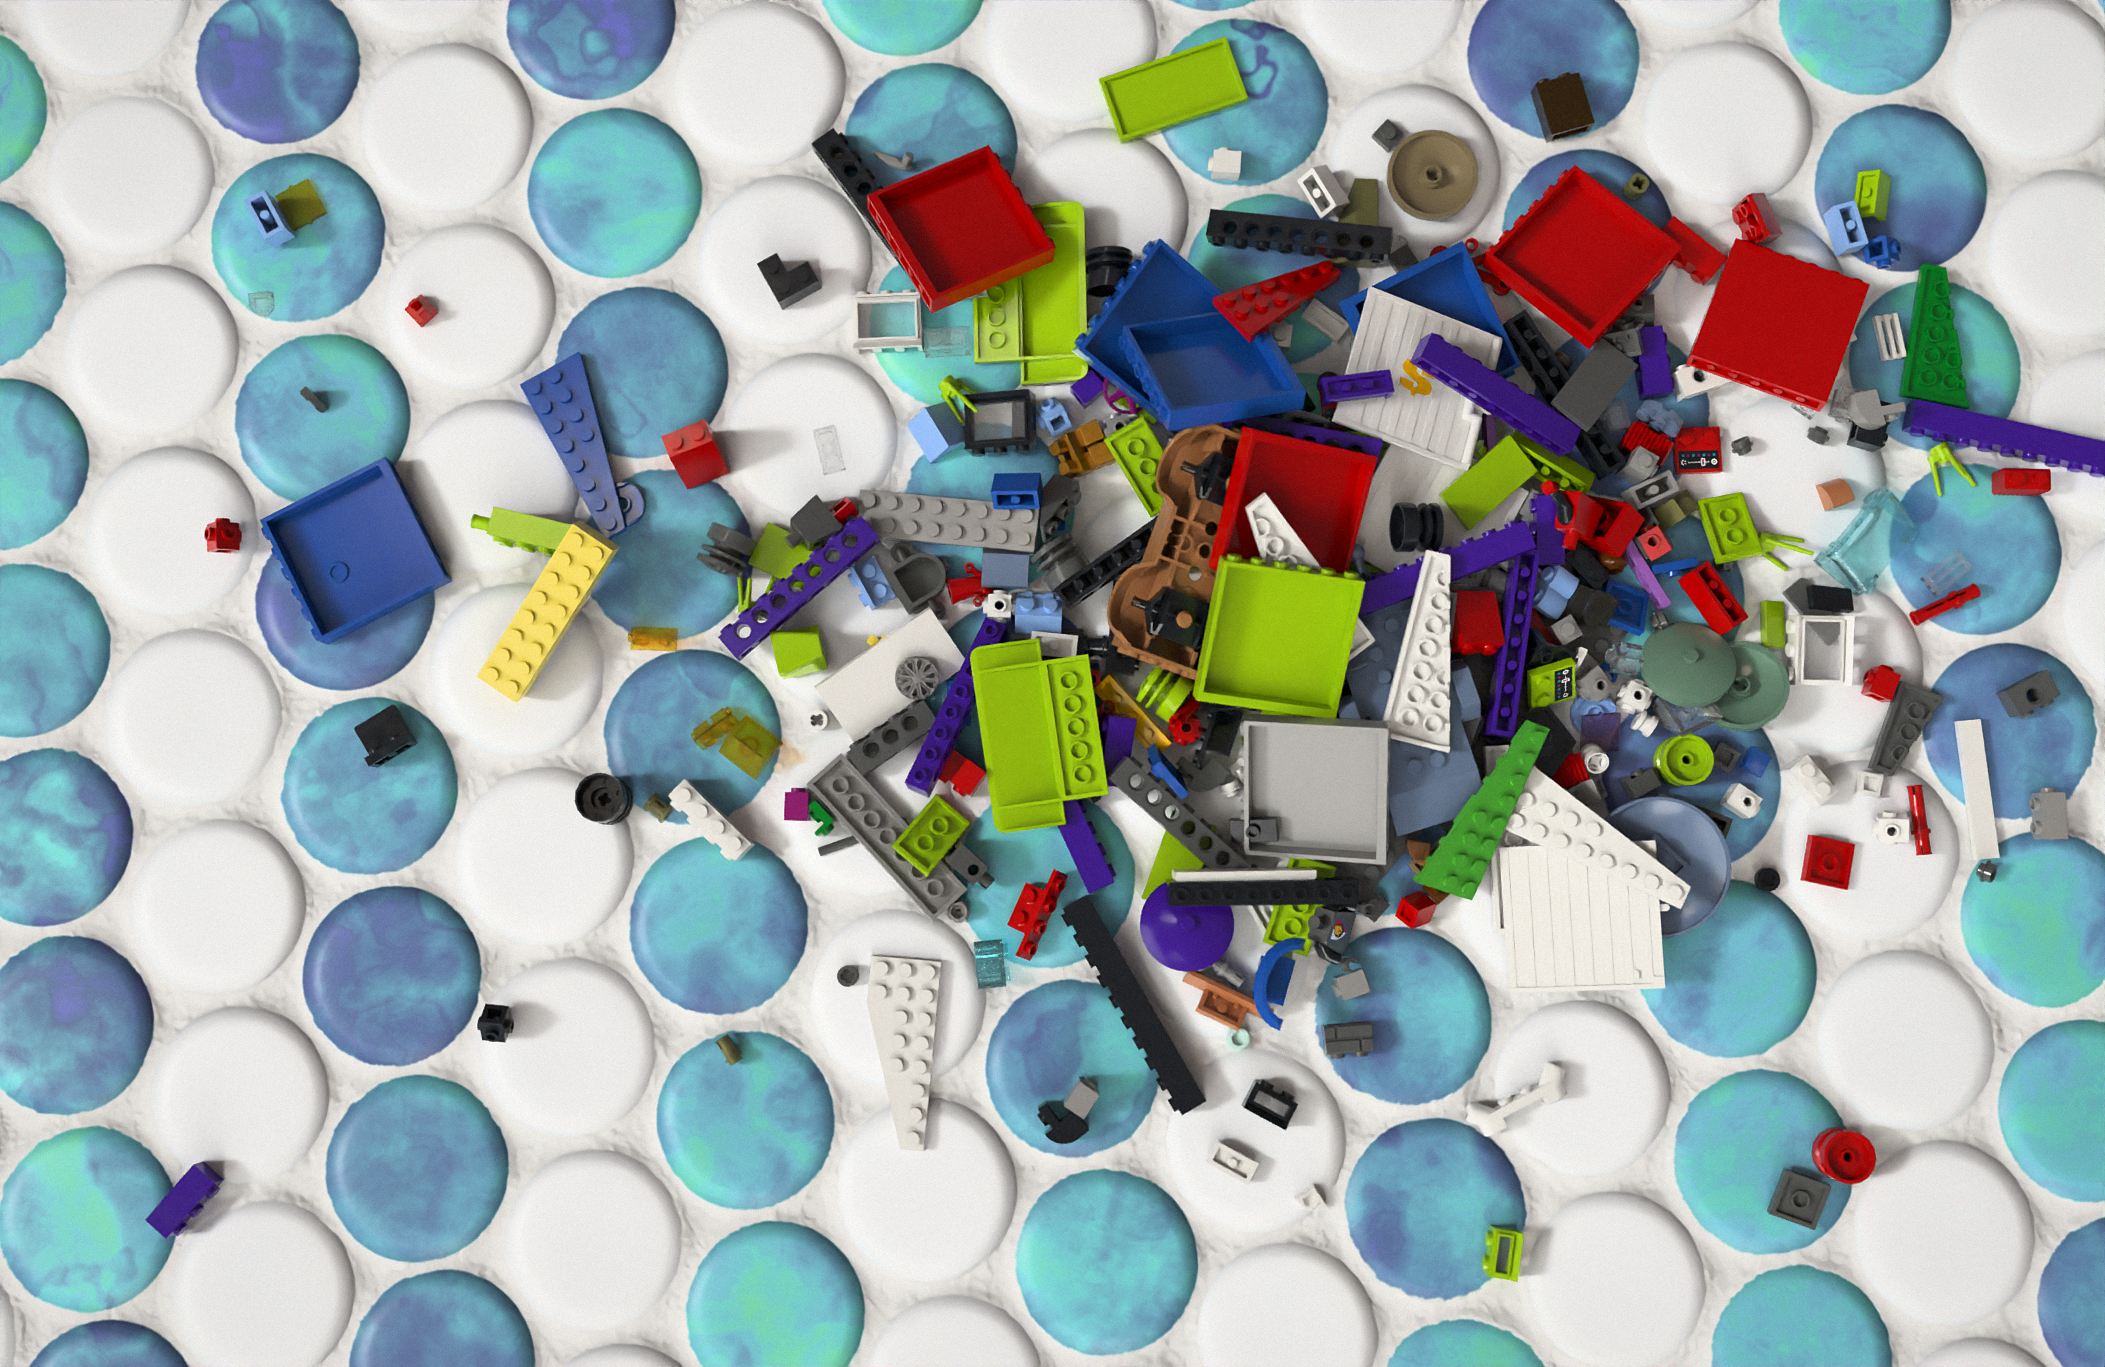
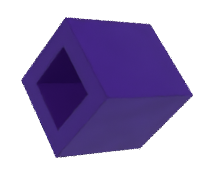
M1090 370L1084 378L1078 380L1070 387V393L1086 409L1103 395L1104 378L1101 374H1095Z

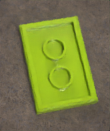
M1742 492L1697 500L1698 512L1716 564L1762 556L1763 549Z
M768 522L748 564L778 579H787L793 574L791 571L795 566L800 563L805 564L810 559L809 556L813 551H809L803 543L793 549L790 548L785 541V537L790 533ZM814 567L810 575L812 577L820 576L822 568ZM796 582L793 585L801 590L804 589L803 582Z
M936 793L891 847L927 877L972 823Z

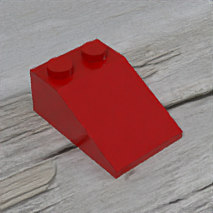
M1587 495L1604 507L1592 539L1589 541L1578 540V542L1603 554L1620 558L1645 519L1629 503Z

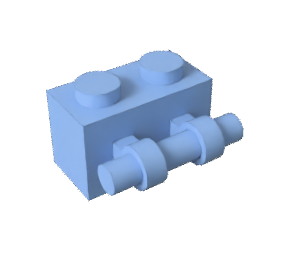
M1026 590V593L1017 592L1015 633L1031 634L1032 631L1061 634L1062 600L1058 594H1054L1051 591H1047V593H1033L1031 590Z

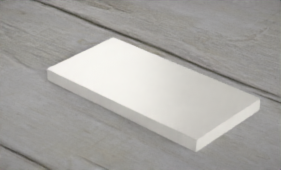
M930 607L814 686L853 742L862 739L871 730L882 725L890 717L915 701L902 695L895 684V672L902 661L913 656L929 659L938 671V685L960 670L965 658ZM918 661V662H917V667H918V668L920 667V665H921V663H922L921 661ZM908 663L907 666L913 669L912 663ZM926 665L924 671L929 669L930 665ZM905 670L900 672L901 674H908ZM934 673L926 677H934ZM903 679L899 680L900 684L907 681ZM925 682L929 687H932L933 683ZM910 686L904 688V691L908 692ZM921 686L922 694H924L927 690ZM915 688V690H914V692H913L912 695H917V689H916V688Z

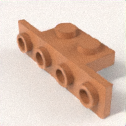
M1190 971L1185 974L1183 982L1203 991L1195 1010L1196 1012L1236 1031H1239L1246 1012L1262 1019L1257 1011L1254 999L1249 998L1246 993L1234 991L1221 981H1213L1205 977L1200 971Z

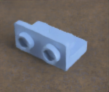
M874 556L855 567H849L851 573L847 576L854 587L859 586L862 593L858 596L864 607L869 605L871 610H874L896 598Z

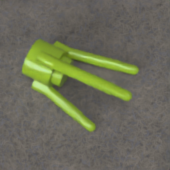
M952 375L943 379L938 386L943 392L941 397L947 402L959 423H963V419L950 398L955 399L959 397L976 413L978 409L961 392L962 389L970 394L978 392L964 384L959 378L955 379Z
M1947 442L1929 450L1931 456L1927 457V460L1931 466L1938 496H1942L1936 462L1939 465H1943L1950 461L1959 474L1965 477L1972 487L1976 486L1975 481L1955 457Z
M1766 530L1765 532L1759 531L1757 534L1763 549L1762 556L1784 571H1788V568L1767 553L1768 551L1773 552L1776 546L1811 556L1814 554L1813 551L1778 541L1779 539L1804 543L1805 540L1802 538L1774 534Z
M738 566L737 569L742 572L741 566ZM774 576L771 577L765 593L767 594L772 590L776 579ZM737 577L738 612L740 613L747 608L752 609L757 604L755 601H751L752 578H748L746 600H744L743 577Z

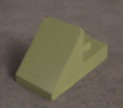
M1686 489L1653 510L1664 530L1699 509V506Z

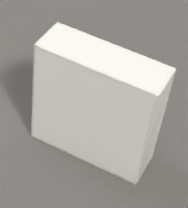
M1862 770L1858 771L1854 793L1880 798L1884 775Z

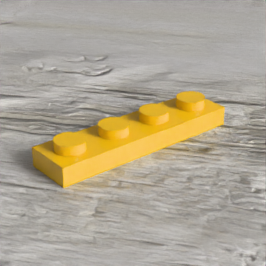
M1112 673L1094 688V692L1103 701L1111 700L1115 704V711L1113 713L1131 715L1137 719L1134 736L1146 749L1155 743L1163 752L1173 743L1169 736ZM1106 703V705H1107L1110 709H1112V704H1111V703Z

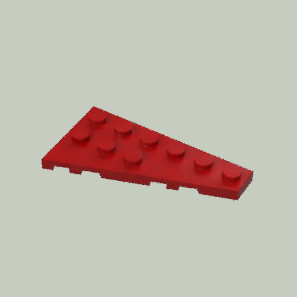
M1329 260L1322 261L1213 297V305L1251 343L1260 332L1264 334L1269 330L1270 325L1281 322L1301 307V303L1306 300H1312L1315 293L1326 290L1340 280L1341 271Z

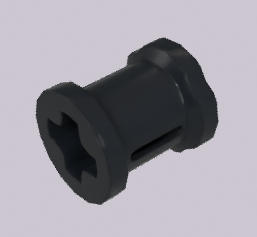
M1103 635V637L1084 636V655L1102 653L1103 656H1107V635Z

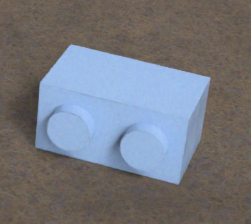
M263 190L244 200L264 239L276 248L295 238L276 200L268 192Z
M1855 200L1835 205L1823 214L1836 257L1858 252L1869 243Z

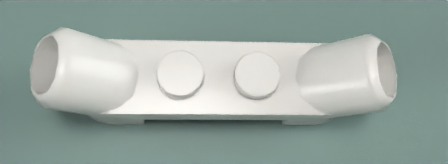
M1547 1062L1543 1065L1537 1084L1534 1086L1528 1084L1520 1088L1517 1095L1513 1097L1508 1095L1499 1099L1498 1105L1491 1108L1476 1102L1469 1103L1465 1112L1467 1122L1478 1125L1484 1136H1490L1507 1127L1503 1119L1504 1117L1542 1098L1543 1102L1551 1104L1567 1094L1562 1084L1565 1070L1561 1066Z

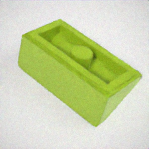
M1770 600L1760 602L1761 646L1765 648H1785L1784 602Z

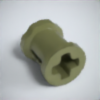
M1641 173L1632 175L1630 180L1623 186V195L1631 201L1639 199L1649 186L1648 178Z
M655 793L648 799L643 809L645 811L649 810L658 818V822L663 823L673 812L674 807L667 805L659 798V794Z

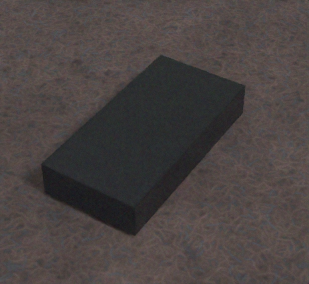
M1809 585L1806 587L1809 609L1842 613L1854 611L1851 589Z

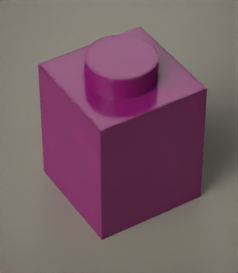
M791 788V792H785L784 820L810 821V808L808 806L811 804V793H805V788Z

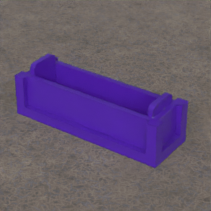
M1390 369L1324 377L1317 384L1318 389L1321 390L1322 407L1327 406L1329 403L1385 397L1386 399L1390 398L1395 392Z

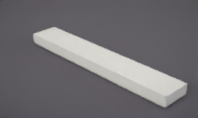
M1981 719L1956 721L1954 725L1973 860L2000 858Z
M1312 867L1172 869V878L1176 882L1313 880L1316 878V870Z

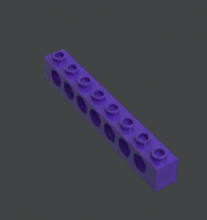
M1266 416L1224 422L1223 428L1229 430L1234 428L1237 422L1242 421L1249 428L1259 429L1261 426H1266L1271 433L1280 435L1283 431H1290L1294 438L1304 439L1306 436L1311 435L1315 437L1317 443L1321 444L1335 440L1339 443L1340 448L1349 449L1353 445H1359L1363 453L1378 457L1375 468H1377L1383 441Z
M861 516L848 521L844 526L845 530L840 534H833L827 540L828 544L825 547L814 550L809 556L810 559L805 564L800 563L795 566L791 571L792 575L787 579H780L774 585L775 589L772 592L761 595L756 600L757 604L752 609H745L738 616V621L733 625L731 623L726 625L720 631L721 635L718 638L738 661H741L768 638L770 632L776 631L880 542L879 536ZM849 537H856L858 542L855 546L849 547L845 544L846 540ZM832 552L840 553L839 559L835 562L828 560V556ZM814 567H821L822 573L818 577H812L810 575L811 570ZM796 582L804 583V589L801 592L793 591V585ZM785 597L787 599L786 604L783 607H776L775 601L777 598ZM761 612L769 614L766 622L760 623L757 621V617ZM744 627H749L751 629L750 635L746 638H741L739 635L740 630Z
M985 617L905 780L908 789L930 798L976 703L970 655L977 647L1005 643L1009 635L1006 625Z

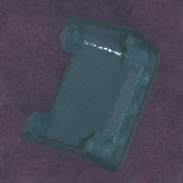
M1886 486L1878 488L1866 496L1863 500L1864 504L1860 507L1861 511L1837 540L1829 544L1830 547L1826 550V554L1820 552L1813 560L1814 563L1842 586L1851 589L1852 594L1855 596L1863 593L1869 594L1876 586V583H1874L1895 556L1907 542L1910 543L1919 534L1917 531L1919 525L1894 493Z

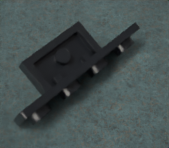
M1235 709L1208 712L1207 719L1210 722L1208 728H1203L1200 736V741L1203 742L1201 750L1196 749L1193 763H1196L1195 768L1201 771L1207 750L1230 757L1243 711Z

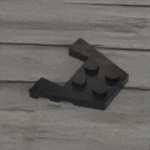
M1547 705L1517 715L1514 736L1526 719L1550 729L1534 764L1543 774L1552 779L1577 741ZM1485 725L1483 726L1480 735L1489 746L1502 738L1483 735Z

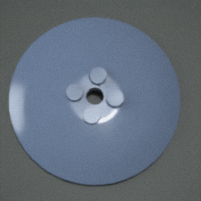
M1653 796L1627 802L1613 810L1603 819L1631 841L1655 840L1657 860L1691 887L1681 909L1659 900L1660 904H1668L1670 907L1668 911H1660L1662 939L1677 937L1695 930L1710 919L1718 910L1730 884L1731 857L1726 840L1720 829L1703 811L1675 798Z

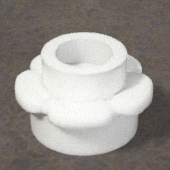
M1237 778L1227 779L1220 784V793L1222 795L1226 794L1227 797H1232L1240 792L1239 788L1242 787V784L1238 783Z

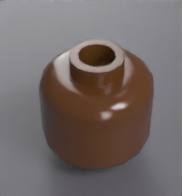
M1595 550L1596 559L1609 572L1608 575L1619 574L1628 565L1626 550L1620 558Z

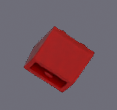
M1751 193L1732 209V217L1735 224L1739 225L1742 232V240H1748L1752 244L1761 247L1775 241L1783 234L1764 193Z

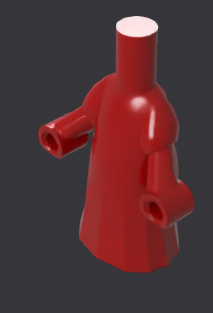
M968 562L965 565V571L975 576L946 578L949 597L952 605L975 597L973 600L974 605L980 607L984 599L988 597V594H992L995 588L981 587L982 571L974 567L973 563Z

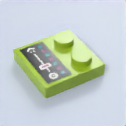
M1572 657L1527 671L1528 706L1531 710L1575 697L1576 663Z

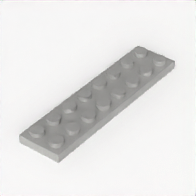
M860 489L857 509L859 514L856 516V519L861 516L881 539L1035 554L1041 507L1040 509H994L993 502Z
M842 753L806 784L932 922L968 890L942 861L926 877L891 847L908 827V824Z

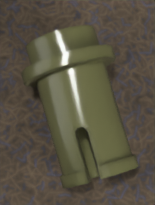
M728 1034L715 1042L727 1059L725 1062L729 1063L730 1066L742 1059L740 1055L742 1052H738Z

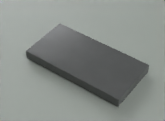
M1601 338L1550 405L1584 431L1588 432L1639 365Z

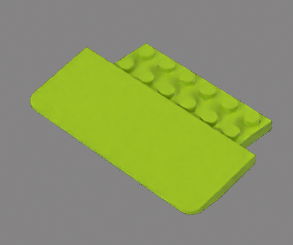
M1077 201L1031 205L1037 221L1040 220L1042 222L1048 238H1052L1055 243L1056 250L1054 251L1053 261L990 288L989 297L973 298L974 363L1021 362L1022 387L1078 381L1088 373V363L1072 351L1076 346L1074 344L1076 338L1082 332L1085 334L1087 331L1084 208Z
M1040 638L975 648L970 655L995 828L1002 833H1011L1064 825L1067 823L1063 801L1109 795L1089 654L1043 661Z

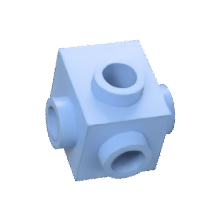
M1055 396L1043 401L1036 407L1038 414L1036 421L1041 429L1045 428L1052 437L1072 427L1067 416L1070 414L1064 402L1059 403Z

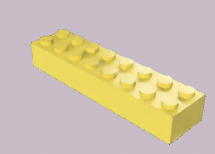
M581 520L573 523L477 677L515 703L523 699L620 546Z

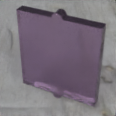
M1600 711L1598 714L1582 715L1580 750L1586 744L1595 743L1601 747L1603 752L1619 751L1620 712L1603 713Z

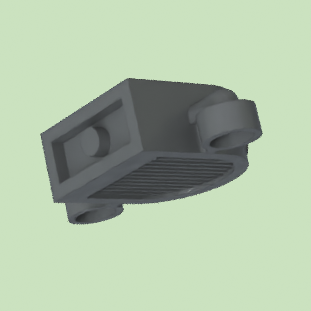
M894 544L890 553L892 558L900 563L883 572L908 615L927 604V608L930 607L937 619H942L945 615V607L941 602L935 601V598L946 587V571L951 569L944 557L938 559L936 556L924 552L916 553L909 557V549L905 544Z

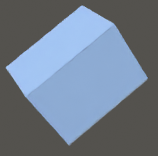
M946 401L924 408L907 424L930 464L965 444V432Z

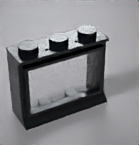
M1021 389L963 394L978 409V412L975 413L964 403V450L972 454V456L982 457L985 456V453L994 452L995 455H1006L1007 451L1015 450L1016 453H1029L1030 449H1037L1036 395L1031 390Z

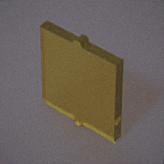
M308 178L294 186L290 185L289 189L275 196L294 231L307 224H313L314 220L327 214Z

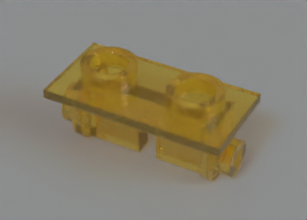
M631 627V633H628V642H631L630 650L677 651L678 628Z
M729 707L721 708L710 717L714 723L711 726L705 720L693 729L694 732L690 735L702 750L712 746L716 740L731 732L740 723Z

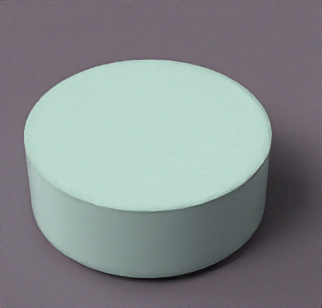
M1241 1027L1239 1031L1231 1028L1227 1032L1226 1040L1228 1045L1234 1050H1243L1250 1043V1034L1244 1027Z

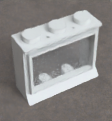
M912 289L903 290L902 293L884 290L880 291V294L860 291L857 292V295H851L853 349L855 354H860V349H872L874 353H881L884 348H895L896 352H904L905 348L918 347V351L923 352L922 304L919 292Z
M1789 615V620L1786 622L1788 643L1785 646V655L1788 657V662L1785 668L1789 676L1790 685L1852 686L1855 616Z

